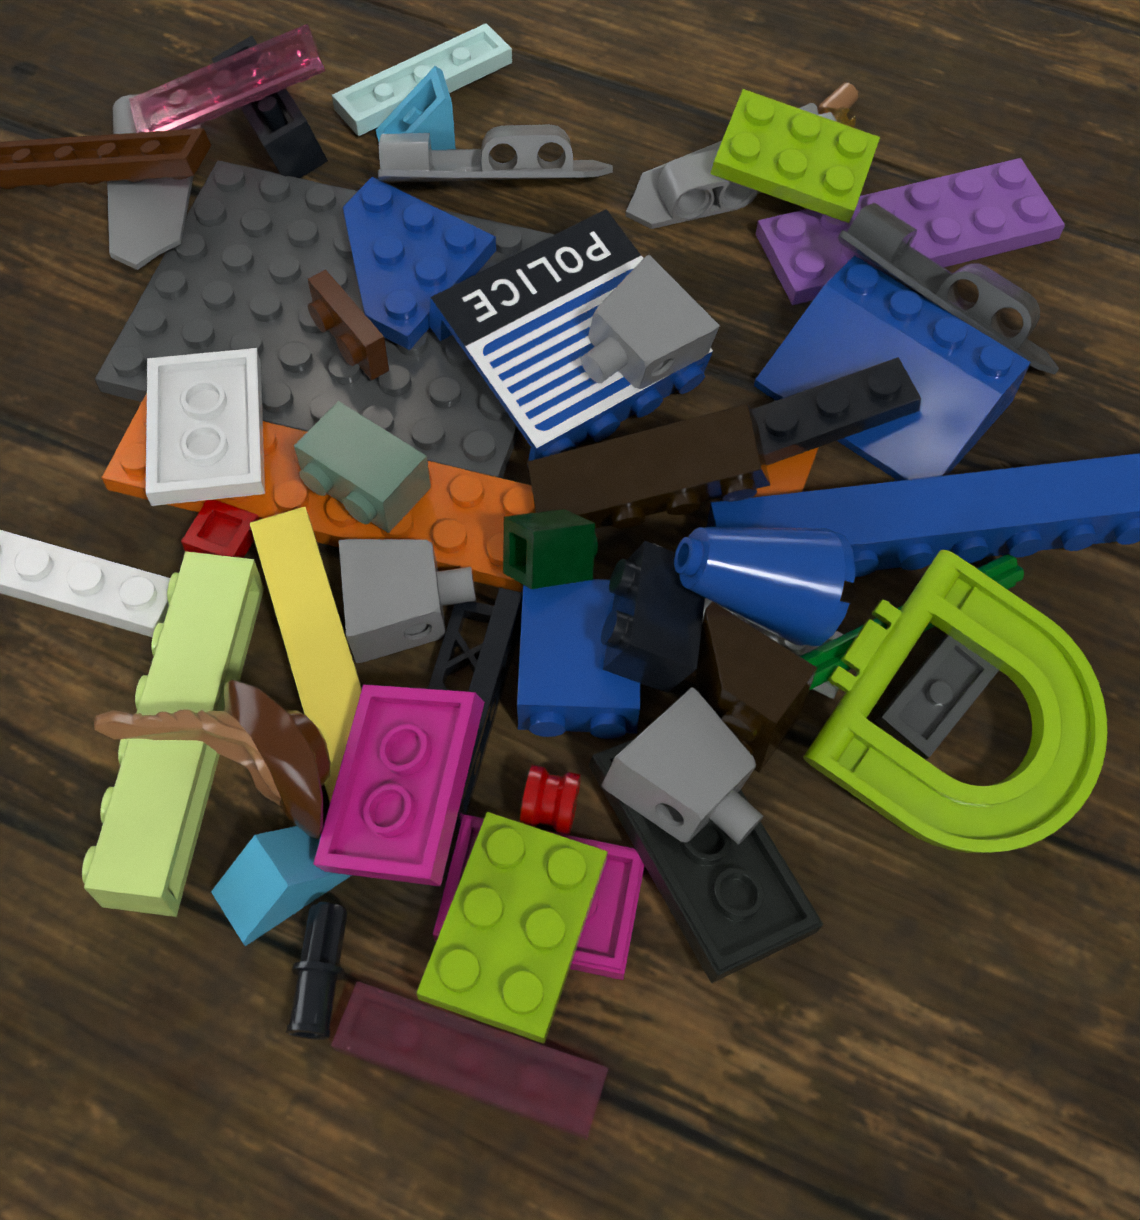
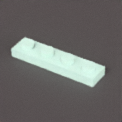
M485 23L332 94L334 110L359 137L379 127L434 66L443 71L448 91L451 93L511 64L512 48Z

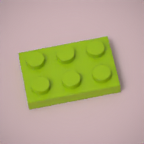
M743 89L714 159L710 174L849 223L856 209L880 137Z
M487 812L417 990L418 1000L544 1044L607 861L608 851Z

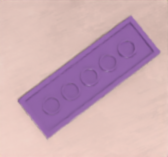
M1018 158L860 196L849 223L810 209L758 220L756 236L791 304L795 305L814 300L823 286L854 255L877 268L840 244L838 240L842 230L846 232L849 230L860 210L872 203L878 204L917 229V234L910 246L943 268L1059 239L1065 224L1023 160Z

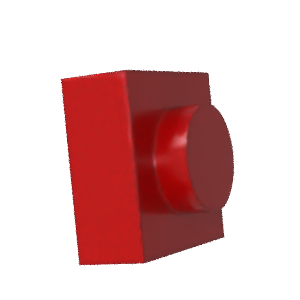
M215 499L206 500L181 540V543L187 552L244 558L254 542L250 522L260 519L255 513Z

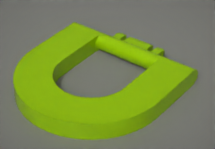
M940 550L901 610H898L886 600H881L872 615L885 623L887 628H883L871 619L867 620L841 659V661L856 671V676L837 666L828 678L832 686L835 685L844 691L845 694L803 756V759L892 823L931 845L965 853H993L1026 847L1060 829L1080 810L1090 796L1101 772L1106 752L1108 732L1104 698L1099 682L1087 658L1073 639L1060 626L958 555L948 550ZM929 622L1007 675L1021 690L1026 699L1032 720L1030 746L1019 767L998 783L989 786H976L953 779L867 719L869 713Z

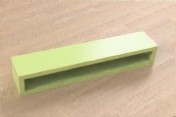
M185 551L179 573L174 572L169 580L167 590L169 608L164 623H158L153 632L152 654L154 657L149 674L143 675L140 678L136 688L135 704L137 713H141L144 716L156 715L159 712L175 713L179 710H191L195 713L201 710L205 712L224 711V684L230 680L240 681L264 592V586L254 559ZM120 740L118 760L121 766L115 786L109 787L103 796L100 811L103 826L97 845L91 846L88 849L82 867L84 889L101 907L177 917L220 756L203 741Z

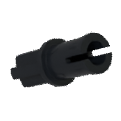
M319 902L312 905L309 909L300 962H295L292 966L293 974L297 975L290 1022L286 1029V1033H289L291 1036L313 1040L330 1038L331 1031L329 1028L338 980H342L345 977V970L339 967L348 913L346 908L341 905Z

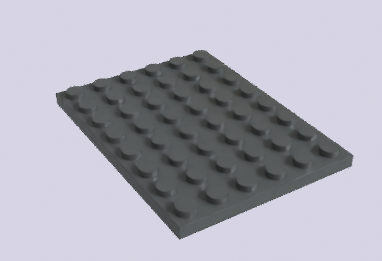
M219 160L216 162L186 216L181 245L166 251L95 378L100 392L142 402L147 393V358L257 348L261 361L262 415L265 422L308 432L340 401L425 454L427 461L502 479L520 433L518 427L453 335L439 341L432 329L429 328L411 350L384 337L389 371L371 381L358 364L351 366L347 363L332 333L329 330L323 333L316 326L308 310V304L312 302L308 278L325 269L364 313L343 212V206L358 191L292 176L285 177L278 173ZM442 210L496 236V252L478 273L554 235Z

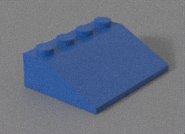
M854 255L823 286L755 379L754 387L777 401L899 357L921 397L920 411L837 441L892 478L902 481L948 475L1013 402L1031 362Z

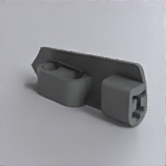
M876 203L863 207L847 232L842 230L839 234L838 240L840 244L919 295L1031 362L1030 366L1054 375L1059 370V367L1047 351L1028 340L1040 319V307L1037 300L1031 294L987 266L979 263L967 264L951 273L910 246L917 234V229ZM960 279L972 281L977 286L979 291L977 302H968L959 295L958 282ZM1013 308L1017 310L1022 316L1023 327L1019 330L1007 328L1000 318L1001 309Z

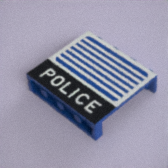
M607 209L430 297V328L439 341L451 335L454 336L531 446L528 461L576 449L577 446L590 439H593L594 442H599L615 432L620 422L633 415L641 418L653 412L663 402V398L679 391L680 394H685L693 390L704 380V371L713 353V350L710 348L709 353L702 359L643 389L634 388L619 371L603 383H597L588 376L582 366L581 357L595 347L588 337L593 314L597 307L643 259Z

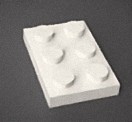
M257 348L147 358L146 496L151 506L265 494L261 361Z

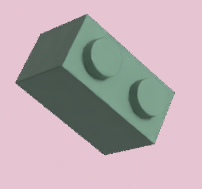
M340 401L294 445L301 470L299 472L300 478L310 490L320 496L330 495L341 502L349 514L363 524L372 522L387 533L391 532L431 488L428 461L425 454Z

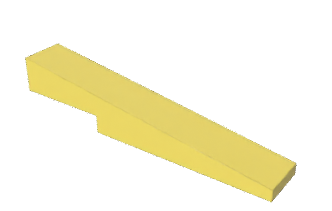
M301 507L250 522V526L304 714L321 730L327 743L331 765L330 777L324 784L329 801L331 802L362 687L306 507Z

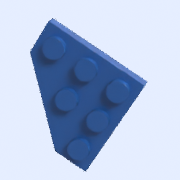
M371 177L343 206L364 314L385 338L408 350H411L430 328V297L476 275L496 252V236L374 177Z

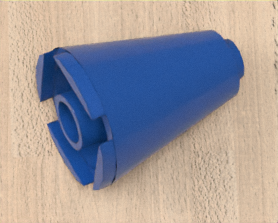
M699 527L689 537H684L680 541L674 558L675 570L679 573L680 581L685 588L798 646H821L834 635L845 618L850 604L840 601L844 581L854 583L856 572L853 549L846 536L827 528Z

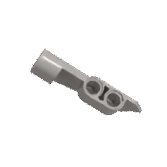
M136 94L123 96L115 101L113 105V134L203 128L206 114L205 106L202 102L172 95ZM193 176L182 180H175L170 177L145 179L140 182H130L128 180L107 181L109 253L111 258L138 270L158 255L181 245Z
M809 103L799 108L836 121L831 112L818 114L817 106L814 103ZM720 141L643 172L628 205L625 217L650 229L738 210L747 206L755 199L757 194L762 192L710 174L714 159L722 142Z
M550 124L494 127L484 136L481 149L432 150L430 133L381 134L379 140L380 169L378 170V178L384 183L599 177L613 172V165L595 160H573L569 136L559 126ZM553 142L562 146L564 151L559 159L548 162L539 157L538 151L540 147L545 143ZM503 143L513 147L516 151L514 158L506 163L495 161L490 156V151L497 144Z

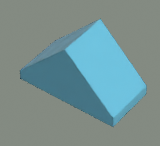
M434 66L376 129L378 142L381 134L430 133L432 150L456 149L452 100L443 71L440 68Z
M298 826L255 834L213 888L211 893L245 946L352 876L325 872L313 865L320 838L316 839L308 836Z

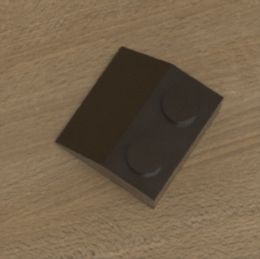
M712 601L704 613L698 664L695 670L699 692L754 757L756 763L754 770L760 773L798 721L817 667Z

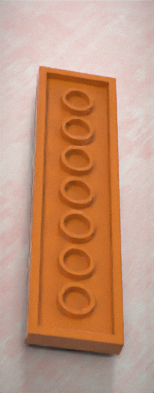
M146 393L109 462L102 480L107 490L148 500L146 496ZM263 421L265 494L215 499L255 513L259 516L260 520L306 507L317 542L338 548L339 540L345 539L428 540L433 543L439 571L471 567L474 582L518 591L523 594V584L503 573L504 517L536 513L531 485L428 461L431 488L391 532L387 533L372 522L369 524L359 522L349 514L341 502L328 494L320 496L304 484L299 475L301 470L294 445L307 431ZM206 500L166 505L199 513Z

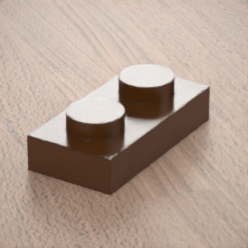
M326 269L308 278L312 302L308 304L309 313L320 331L324 333L329 330L336 338L337 346L347 363L351 366L358 364L371 381L388 372V358L382 333Z

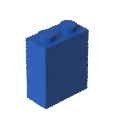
M593 579L538 589H530L523 585L517 696L518 730H530L531 733L543 737L559 736L565 731L590 732L593 736L604 739L619 738L626 733L637 734L640 713V683L603 670L606 645L601 643V632L606 618L612 611L614 594L609 591L610 580Z

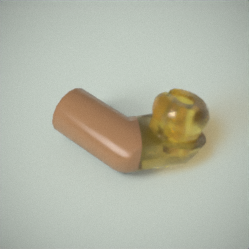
M850 83L841 84L818 106V114L831 112L837 122L854 128L856 118L854 116L849 120L847 113L850 111L849 108L858 100V91Z

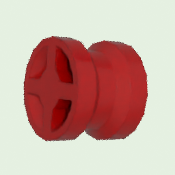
M531 765L522 800L520 823L532 827L539 823L552 825L557 833L570 835L579 796L581 774L567 772L563 776L550 775L545 767Z

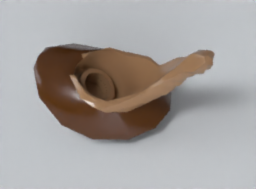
M230 680L224 684V711L205 712L201 710L195 713L191 710H179L175 713L159 712L156 715L143 716L141 713H134L132 715L113 710L96 716L94 721L95 731L114 740L203 741L218 754L247 768L257 790L261 794L278 804L287 818L308 836L316 839L320 838L323 831V794L321 786L330 777L331 765L326 740L321 730L306 715L297 710H284L261 689L238 680Z

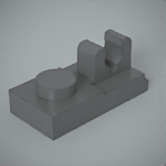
M947 634L904 684L875 722L896 740L922 758L927 759L933 754L999 669Z

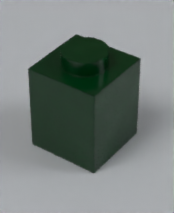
M565 509L504 517L503 573L530 589L593 580L594 558L598 550L595 523Z

